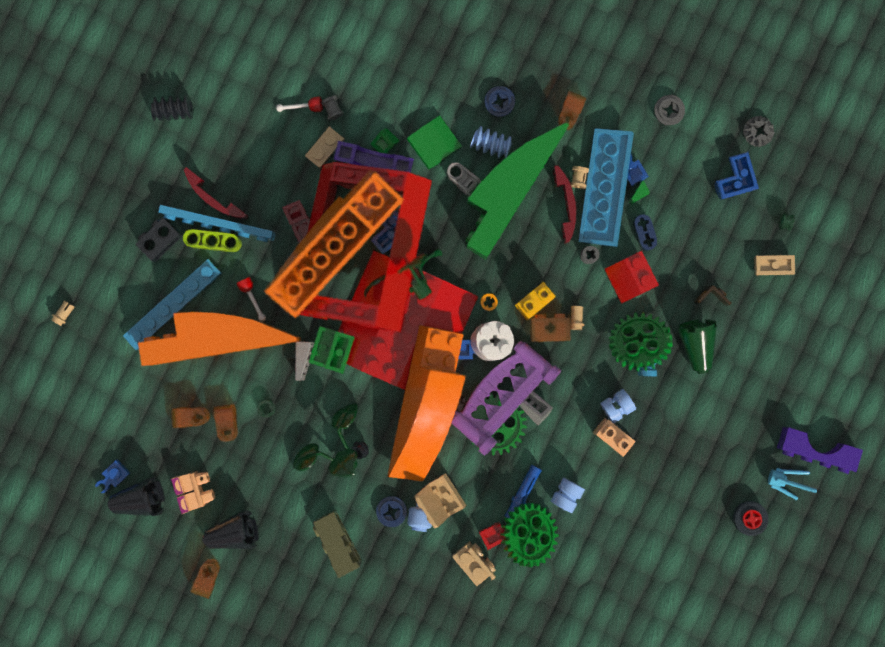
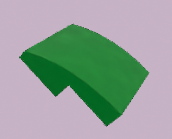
M441 116L433 119L407 138L428 170L462 147Z
M320 326L309 363L344 374L355 337Z

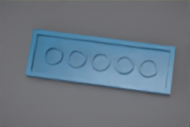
M596 128L594 130L578 241L580 243L618 246L634 135L632 131Z

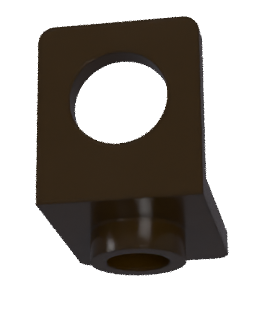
M714 285L709 286L694 301L696 304L700 303L712 292L725 306L731 304L726 298L727 294L721 288L717 289Z

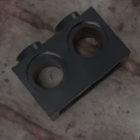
M165 218L157 219L151 225L153 228L148 232L142 233L135 244L153 262H157L183 237ZM168 227L169 234L166 237H162V229ZM153 240L155 242L154 249L149 250L147 244L149 241Z

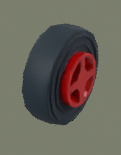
M746 501L735 508L733 522L742 534L756 536L766 529L768 514L761 504L754 501Z

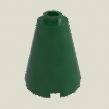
M705 319L706 323L692 320L677 326L691 367L698 374L708 373L712 368L717 329L715 320Z

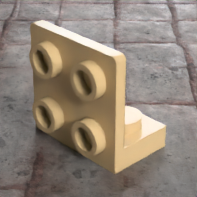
M469 541L452 557L473 583L478 586L489 576L493 580L496 577L494 572L496 569L489 558H483L481 548L476 543L472 544Z

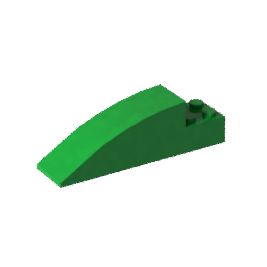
M567 122L522 145L498 164L477 186L468 198L467 204L483 214H481L475 226L478 227L476 231H471L465 242L468 243L467 249L483 259H487L569 126Z

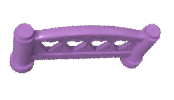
M520 341L514 347L516 353L497 365L483 378L469 397L463 411L460 413L455 411L451 422L479 448L478 451L484 456L497 443L492 435L539 383L544 380L549 385L561 372V369L556 365L552 366L525 342ZM517 363H522L527 378L512 376L510 371L515 369ZM504 377H509L514 392L499 390L497 385L502 383ZM491 391H496L501 406L486 404L484 399L490 397ZM479 405H483L486 409L488 420L475 419L471 414L473 411H477Z

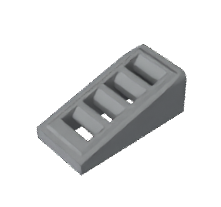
M296 342V381L305 379L315 342Z
M534 391L520 404V407L537 425H540L553 409Z

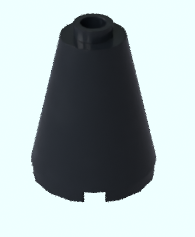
M155 477L147 478L111 495L108 500V508L114 514L161 515L164 511V507L161 508V504L165 501L162 485L159 481L154 480L156 479Z
M249 510L241 511L206 529L202 536L203 543L209 549L257 547L255 541L259 540L257 522L255 519H251L250 515L252 513Z

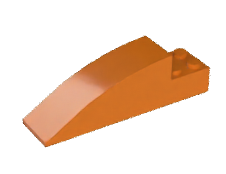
M370 170L344 199L338 197L296 247L265 292L296 318L398 207L403 199L375 172Z
M186 312L173 313L176 334L163 335V339H160V337L144 338V342L138 343L141 365L151 366L301 342V337L261 321L218 313Z
M419 325L388 477L424 481L441 450L453 420L465 380L464 375L455 373L464 334Z

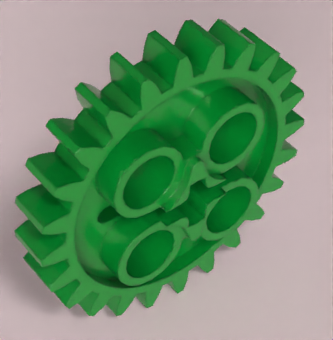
M642 312L641 317H638L636 313H634V318L627 315L626 321L620 319L621 325L615 324V330H611L609 347L612 350V357L616 356V362L621 361L622 367L628 364L629 370L634 366L637 372H639L640 367H643L645 371L648 369L647 366L655 369V363L662 365L661 359L667 360V354L671 353L672 334L670 333V328L665 327V321L660 322L659 317L652 319L651 313L648 317H645L644 312ZM655 347L656 349L649 350L648 348ZM631 350L637 351L635 353H629V351Z
M490 393L489 399H484L486 404L501 406L498 393L495 398ZM479 405L477 411H473L471 414L475 419L488 420L486 409L483 405ZM516 409L510 415L514 420L511 427H506L503 423L495 432H501L503 439L491 449L493 456L496 450H498L500 455L503 454V449L509 453L510 446L516 449L515 442H522L519 435L525 436V433L521 429L527 428L526 425L522 424L527 418L520 416L524 413V410L518 411Z
M527 503V505L521 504L520 507H514V512H508L510 518H504L507 525H501L505 529V532L500 534L505 537L501 544L507 545L503 551L509 552L507 557L513 558V562L519 563L520 566L533 567L539 566L540 563H546L545 558H551L549 552H555L552 546L558 545L554 538L559 537L558 534L554 533L558 529L557 526H553L556 520L549 519L552 513L546 512V508H540L539 504Z

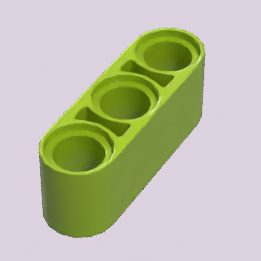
M192 229L186 231L183 235L184 243L197 249L237 252L242 246L241 239L231 233ZM196 234L198 237L197 242L191 244L190 236ZM215 236L217 242L215 245L210 246L209 238ZM235 238V246L229 248L227 245L228 240Z

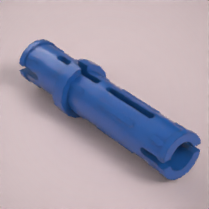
M533 465L530 466L515 497H512L511 500L513 501L504 516L510 518L508 512H514V507L526 504L525 501L540 475L541 469Z

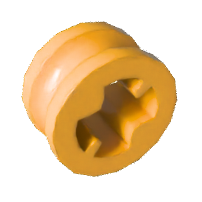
M489 293L481 298L480 303L484 310L492 311L496 308L498 300L495 295ZM486 297L494 299L491 308H488V305H484Z

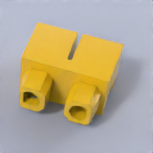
M542 282L519 301L515 307L528 320L556 296Z

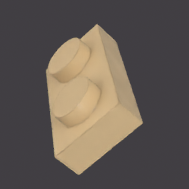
M328 127L305 156L321 169L322 165L336 151L338 141L343 142L344 138L331 127Z
M795 255L754 256L755 275H794Z

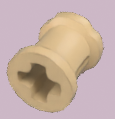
M573 166L571 187L586 189L585 181L589 169Z

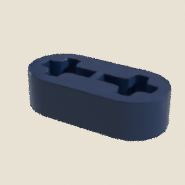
M647 215L637 216L634 219L633 227L639 246L643 250H651L657 245V237L652 221ZM640 218H642L643 221H647V224L645 225V232L642 226H638ZM646 233H647L648 239H652V240H653V242L650 243V247H648L647 244H644V243H643V241L646 240V237H645V234H646Z

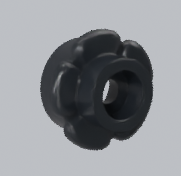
M354 442V446L351 449L357 452V459L367 457L369 455L368 445L365 442Z

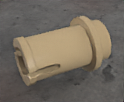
M65 300L56 314H52L53 318L51 319L60 326L66 323L65 320L75 308L73 305L68 306L69 303Z
M571 306V323H569V326H571V330H582V326H584L582 323L583 306Z

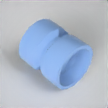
M624 389L615 393L613 399L607 398L600 403L605 414L613 424L622 419L623 414L628 415L636 410L633 401ZM616 404H617L618 407H619V409H617V410H616L615 407H614Z
M563 477L558 486L560 490L554 493L551 502L573 513L577 506L576 499L582 497L585 489Z

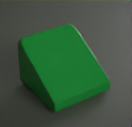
M385 128L379 132L370 145L378 152L388 154L398 144L399 139Z
M644 180L637 186L629 203L632 204L650 193Z

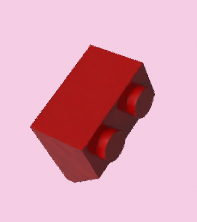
M642 251L604 269L621 303L659 286Z

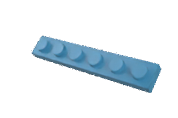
M163 205L159 207L158 212L163 214V218L175 221V218L183 219L182 223L190 225L197 222L201 223L200 227L212 229L214 226L220 228V232L231 233V231H235L241 237L249 238L252 235L256 236L258 241L267 243L268 239L274 241L275 233L270 230Z
M207 259L127 331L123 337L135 350H138V343L144 342V338L155 335L174 317L173 313H179L222 273L210 259Z

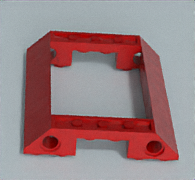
M339 162L324 164L320 173L308 232L334 203L337 190L336 185L353 189L370 170L375 172L399 196H402L403 201L399 210L380 305L376 306L316 295L298 315L325 320L330 318L353 322L365 327L400 333L412 273L409 269L401 274H398V271L416 258L432 181L404 171Z

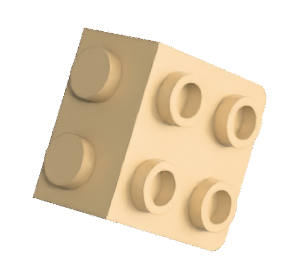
M446 473L428 483L415 495L417 505L422 508L428 522L434 528L439 527L449 516L466 507L465 502Z

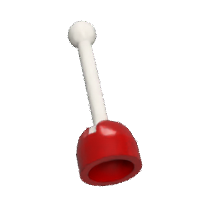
M318 96L312 97L306 104L284 106L278 104L276 110L281 112L283 109L309 107L313 112H322V99Z
M248 277L236 283L240 291L248 293L259 315V321H265L266 316L262 314L251 293L253 288L251 278Z

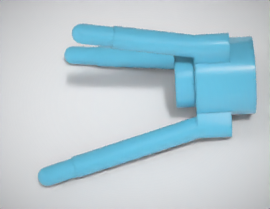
M780 468L770 471L768 484L771 485V488L795 500L798 497L781 486L784 487L787 484L814 493L817 492V489L787 480V476L784 475H809L810 471Z

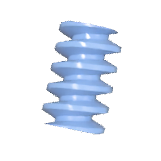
M480 126L475 131L470 148L476 144V151L483 147V153L490 149L491 156L497 152L499 159L503 154L506 158L512 145L511 136L505 141L504 134L497 138V131L490 135V129H487L483 133L482 126Z

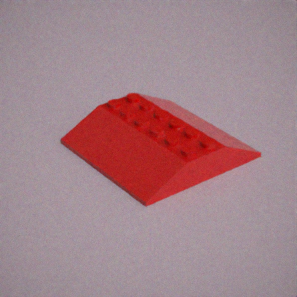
M373 251L352 298L353 302L380 305L385 280L372 286L366 297L364 296V291L372 281L386 274L389 262L388 256ZM414 267V271L417 274L418 278L421 277L419 270ZM423 271L427 284L433 292L419 300L414 292L410 293L409 291L400 333L342 321L338 332L355 337L347 365L406 390L419 325L462 334L478 296Z

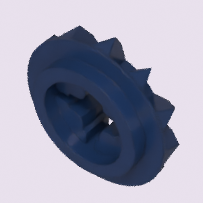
M497 86L487 92L485 107L490 114L496 117H504L511 113L514 108L515 97L508 88ZM497 94L501 100H506L503 102L502 109L498 104H494L497 101Z
M395 496L385 497L379 502L376 515L384 526L396 527L405 520L407 508L401 499ZM388 504H390V506L393 509L399 508L395 512V519L392 517L391 514L384 515L389 510Z

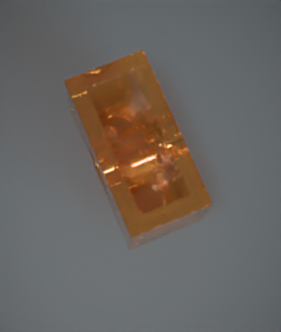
M546 314L535 315V318L530 319V341H571L570 318H565V314H554V318H546ZM549 322L552 326H555V330H552L551 333H549V330H545V326H548Z

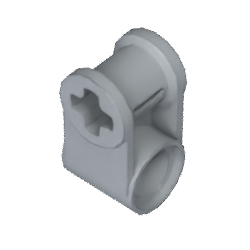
M452 163L447 169L448 179L468 197L482 182L460 163ZM454 167L458 168L461 174L458 177H453L450 174V170Z

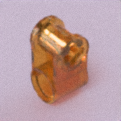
M569 91L562 106L563 109L558 119V125L566 123V117H570L567 130L573 128L587 98Z
M235 405L215 406L214 419L218 438L223 442L234 440L238 435ZM231 430V434L224 435V431Z
M203 407L171 409L172 428L200 426L207 423L210 419L209 411ZM196 415H202L203 419L196 418Z
M208 559L204 562L193 583L191 593L207 599L210 598L220 570L218 561ZM208 566L212 567L211 573L208 572Z

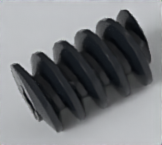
M179 95L176 96V101H173L172 96H169L168 101L165 100L164 96H161L160 102H158L156 96L153 97V102L151 103L153 121H156L157 118L159 121H163L164 117L166 120H171L172 117L174 120H178L179 117L185 120L187 115L190 119H193V104L187 95H184L182 101Z

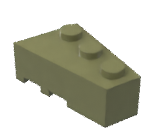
M334 510L316 519L313 530L316 536L320 537L323 550L328 554L338 578L359 568L362 559L337 511Z

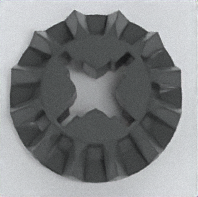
M674 95L661 97L654 107V115L658 122L663 123L665 126L679 123L685 114L684 103ZM671 104V109L676 113H671L667 118V111H664V108L667 109Z
M762 116L752 117L744 126L743 133L746 141L756 147L767 145L775 133L774 124L769 121V118ZM763 126L762 132L764 133V135L760 134L755 137L757 132L755 127L759 128Z

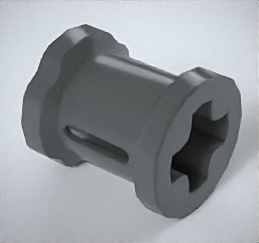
M337 96L328 97L321 102L329 115L327 117L329 121L344 115V112L340 110L337 103Z
M594 246L584 248L580 253L581 261L585 264L596 262L599 258V250ZM592 251L593 258L587 259V253L585 252Z

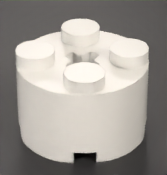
M498 321L481 324L471 335L473 351L485 361L505 358L511 353L514 345V337L510 327Z

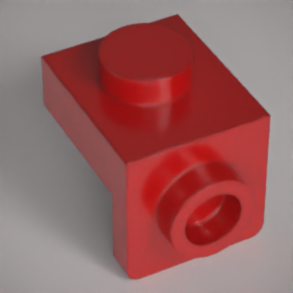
M500 521L479 531L488 550L505 540V537L500 535L505 532V529L501 527Z

